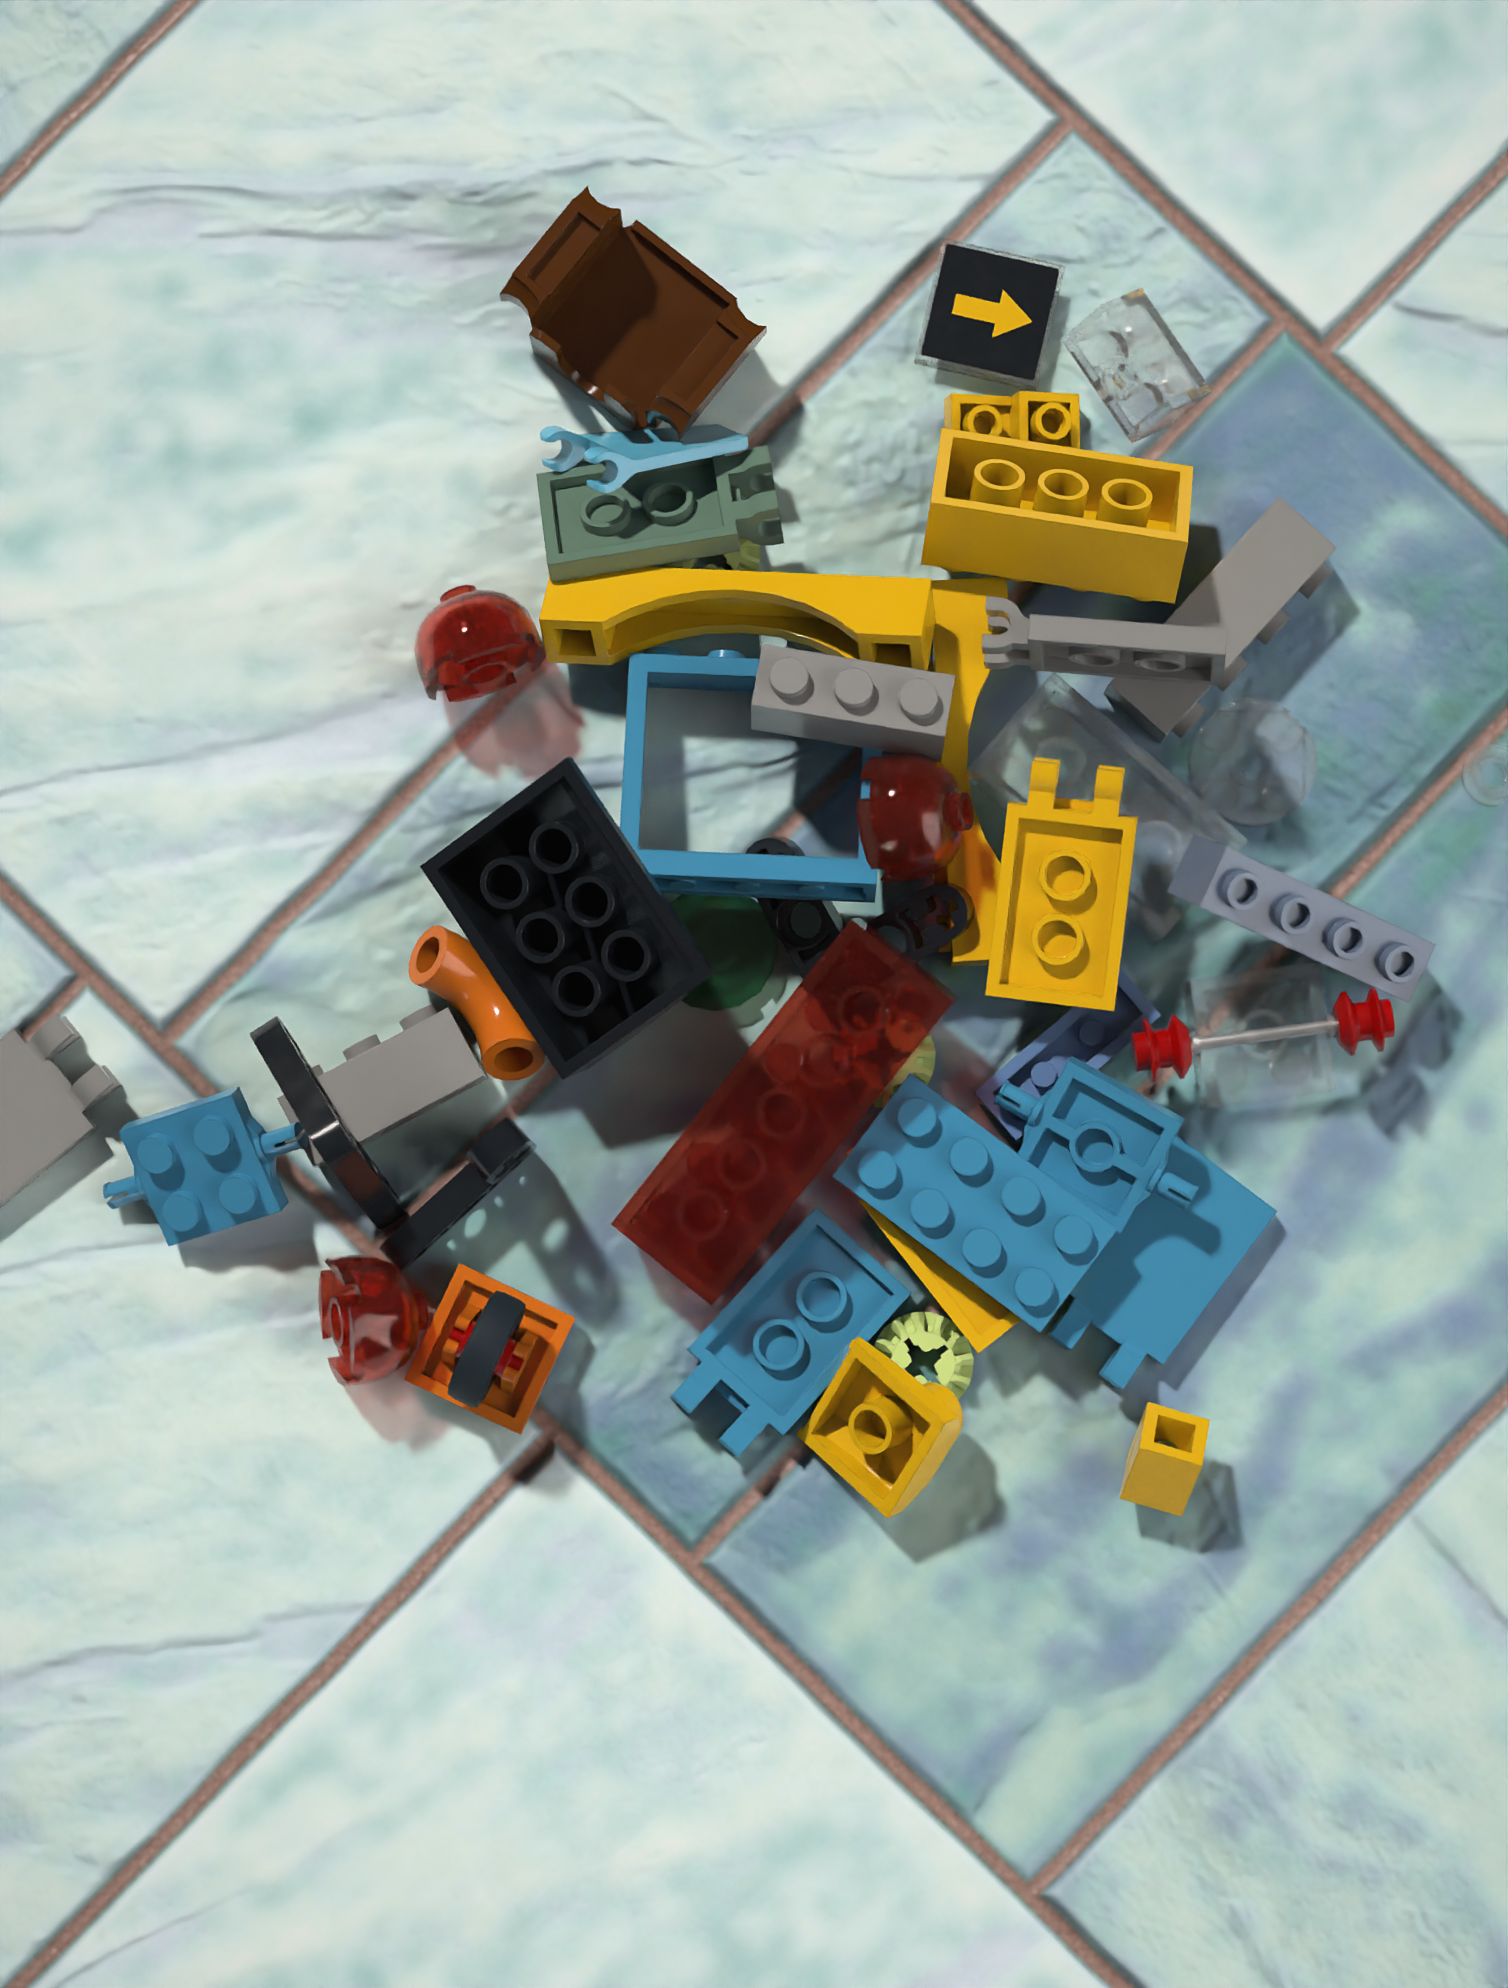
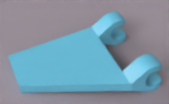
M719 424L691 426L680 441L677 432L673 428L578 435L558 426H548L540 432V439L545 442L552 443L561 440L560 453L552 459H542L543 465L557 472L567 471L584 457L586 461L594 464L605 461L606 471L604 475L597 480H587V487L601 493L614 492L638 472L748 449L747 436Z

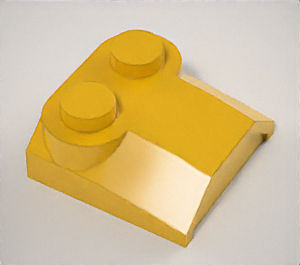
M858 1337L851 1341L848 1346L850 1350L806 1425L801 1427L796 1435L888 1519L902 1512L929 1484L961 1432L963 1413L958 1399L947 1387L934 1382L921 1384L886 1355L861 1337Z

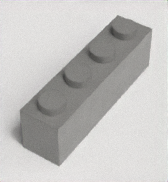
M1279 496L1164 624L1228 629L1223 686L1216 685L1224 692L1249 664L1240 656L1256 638L1266 646L1291 618L1283 610L1286 604L1298 591L1308 599L1334 571L1325 562L1336 549V546ZM1114 677L1108 684L1104 694L1156 741L1161 743L1171 731L1179 738H1182L1206 712V709L1198 701L1213 685Z

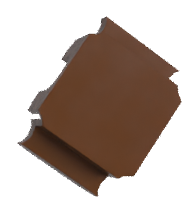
M588 186L567 205L514 270L499 294L501 301H510L520 306L530 318L532 331L529 333L533 353L631 431L658 428L662 421L669 423L677 432L679 441L767 333V326L757 325L743 315L737 306V298L637 219L632 225L623 228L621 209L610 208L597 202L590 194Z

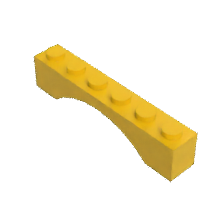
M653 566L551 582L549 576L539 616L548 663L612 665L628 657L629 653H636L671 640L705 634L747 633L783 638L811 646L828 655L926 671L928 670L936 623L931 578Z
M1004 577L931 580L936 623L931 647L932 661H929L927 671L955 675L942 759L926 758L927 763L938 762L940 787L928 788L930 826L942 825L944 849L943 851H932L933 883L948 882L964 888L971 896L975 907L974 918L969 928L949 944L940 948L938 953L950 952L951 967L989 965L1001 863L985 839L973 806L967 771L968 734L975 704L989 674L993 670L985 669L984 666L985 653L982 652L983 634H1003L1002 632L988 631V616L985 609L986 598L991 596L1008 599L1007 579ZM953 899L947 901V914H936V924L946 922L950 928L954 926L951 915L958 908Z

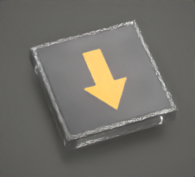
M943 238L914 364L1036 392L1066 266Z

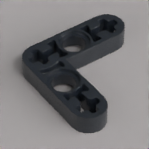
M776 836L756 841L746 851V854H765L768 850L771 855L805 856L802 849L794 841L786 837ZM942 882L922 889L850 933L832 901H823L821 899H784L779 904L775 898H756L809 991L817 1000L827 1005H840L857 999L949 944L969 928L974 918L975 908L971 896L964 888L954 883ZM936 895L942 902L952 899L955 901L958 910L954 911L951 915V920L954 924L952 928L946 922L933 924L920 932L913 923V921L922 919L935 911L937 906L933 898ZM801 902L815 906L821 916V928L810 939L797 935L790 923L793 909ZM910 909L913 921L905 915V913ZM883 926H894L905 936L906 951L897 962L886 961L876 951L875 937ZM921 934L929 940V943L923 946ZM855 942H858L860 953L853 948ZM861 956L863 961L875 972V976L870 978L869 969L866 966L851 973L844 979L845 986L847 987L846 991L840 985L829 987L824 979L831 972L829 960L835 966L849 963Z
M276 1016L249 1033L312 1144L329 1169L380 1231L407 1214L401 1200L384 1174L342 1121L298 1044L280 1018Z
M508 1117L504 1118L464 1155V1158L469 1163L391 1234L379 1247V1250L401 1273L515 1170L536 1149L537 1145L513 1120Z

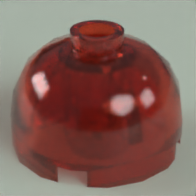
M473 585L455 587L440 597L441 603L433 608L421 623L416 633L414 645L417 668L428 698L436 700L437 691H445L449 702L470 700L503 690L517 683L513 673L514 670L528 662L533 673L546 658L536 625L527 609L514 597L493 590H476V587Z
M893 753L870 757L863 767L860 780L872 779L870 798L857 799L860 840L870 868L872 870H885L886 874L880 879L884 883L911 881L938 873L950 865L963 844L965 831L970 830L972 827L974 813L969 794L965 791L961 792L955 776L946 766L924 754Z
M348 1255L327 1258L325 1263L331 1270L320 1272L318 1303L322 1337L325 1339L332 1336L339 1356L327 1358L336 1381L345 1387L367 1384L388 1378L409 1361L416 1350L418 1331L426 1330L428 1327V1307L424 1294L421 1291L413 1292L407 1276L395 1264L372 1255Z

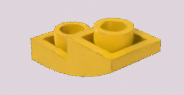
M1018 391L1013 396L951 393L944 398V428L1080 449L1079 394Z

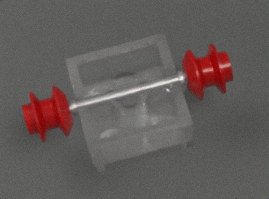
M1318 962L1190 979L1182 985L1188 1028L1176 1015H1171L1167 1029L1154 1030L1145 1018L1142 1019V1032L1131 1034V1045L1136 1071H1147L1151 1083H1155L1159 1069L1169 1067L1174 1069L1180 1079H1184L1192 1065L1193 1058L1200 1111L1325 1095L1337 1090L1329 1039H1335L1336 1037L1337 1043L1349 1056L1355 1055L1358 1042L1371 1040L1378 1052H1383L1385 1038L1394 1037L1395 1024L1390 1000H1379L1375 988H1369L1365 1002L1353 1003L1345 991L1341 992L1333 1006L1332 1013H1326Z

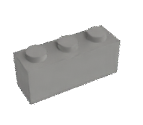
M762 644L751 703V729L941 760L955 675Z
M431 1004L415 1011L399 1022L403 1029L402 1032L382 1043L377 1034L355 1043L343 1051L347 1061L325 1073L320 1065L311 1067L342 1121L361 1146L488 1079L454 1013L448 1007L437 1013L434 1005ZM284 1095L278 1097L277 1100L290 1124L300 1123ZM307 1135L308 1145L304 1148V1151L312 1166L320 1169L326 1166V1163Z

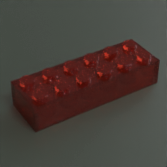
M860 917L851 919L620 1211L611 1225L712 1306L724 1295L960 997Z

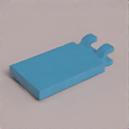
M1177 1135L1169 1147L1165 1170L1199 1187L1187 1210L1184 1211L1181 1207L1151 1192L1149 1197L1136 1206L1122 1233L1115 1232L1068 1296L1073 1299L1046 1334V1336L1067 1351L1074 1347L1089 1324L1092 1323L1117 1342L1119 1346L1097 1373L1116 1389H1123L1146 1355L1159 1365H1163L1277 1213V1210Z
M816 1207L687 1349L700 1362V1365L670 1398L690 1414L713 1388L716 1389L742 1413L717 1440L737 1458L767 1424L782 1437L831 1383L850 1350L848 1346L851 1341L861 1337L868 1342L912 1292Z

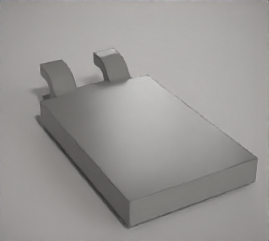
M991 596L986 598L985 609L988 616V631L1002 632L1003 634H983L982 652L985 653V669L998 670L1007 669L1013 665L1030 666L1032 671L1223 686L1228 629L1030 614L1029 619L1024 617L1018 606L1008 599Z
M59 1014L53 1016L34 1033L29 1041L17 1029H12L0 1039V1208L98 1128L87 1115V1112L121 1086V1083L106 1065L101 1067L96 1063L72 1085L54 1063L53 1058L82 1037L66 1016L62 1018Z

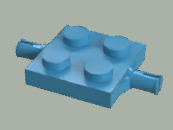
M1073 1056L1067 1061L1055 1085L1043 1094L1040 1099L1009 1083L1010 1081L1008 1080L1004 1082L993 1104L1027 1121L1024 1128L1023 1144L1018 1154L1118 1228L1117 1232L1122 1233L1136 1206L1149 1197L1151 1192L1181 1207L1184 1211L1187 1210L1199 1187L1165 1170L1169 1147L1185 1120L1183 1117Z
M240 1087L220 1092L128 1122L118 1132L134 1166V1175L112 1183H105L103 1186L104 1198L113 1196L107 1202L111 1209L144 1199L153 1210L168 1246L281 1212L289 1201L277 1175L276 1156L306 1148L308 1145L307 1134H300L304 1128L299 1122L265 1132L264 1128L251 1115Z

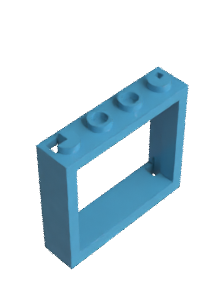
M669 647L648 648L644 651V654L629 653L620 830L663 894L798 900L821 899L823 901L875 903L882 750L862 748L858 859L639 849L648 687L754 692L759 659L745 658L744 654L738 651L725 649L711 651L707 656L682 655L680 651Z

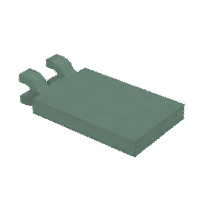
M768 445L754 447L738 455L725 457V454L638 472L620 488L610 493H601L587 487V480H597L604 475L606 463L571 468L563 472L552 471L536 474L546 559L551 582L740 551L738 537L747 538L752 543L761 546L784 543ZM741 495L748 499L742 500Z

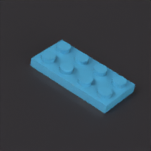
M909 1073L832 1176L1039 1333L1118 1230V1228L911 1073Z

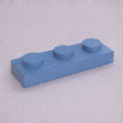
M1120 968L1114 1011L1073 1006L974 1091L973 1094L1009 1136L1016 1141L1024 1134L1027 1121L993 1104L1006 1080L1040 1099L1043 1094L1055 1085L1071 1056L1098 1070L1131 1042L1132 1033L1142 1032V1019L1146 1018L1151 1025L1161 1014Z

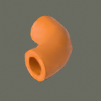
M440 925L432 926L426 930L418 939L411 953L408 973L411 981L448 1001L466 1019L475 1033L480 1049L482 1066L486 1073L494 1078L508 1081L527 1078L539 1071L545 1063V1053L471 942Z

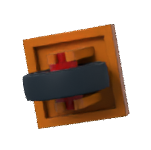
M459 1263L404 1380L521 1435L576 1317Z

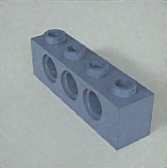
M1195 833L1167 890L1168 893L1407 1003L1410 1002L1436 944Z

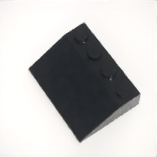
M572 757L565 758L420 866L562 1080L591 1068L644 1030L716 973Z

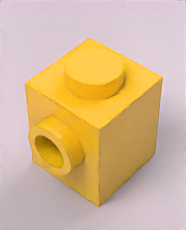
M1147 1402L1128 1451L1119 1499L1182 1517L1203 1465L1210 1420Z

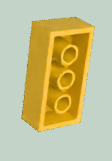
M942 428L921 564L940 567L951 572L967 571L1004 577L1015 582L1032 581L1064 586L1080 592L1096 591L1129 596L1139 601L1155 600L1175 604L1188 545L1193 466Z

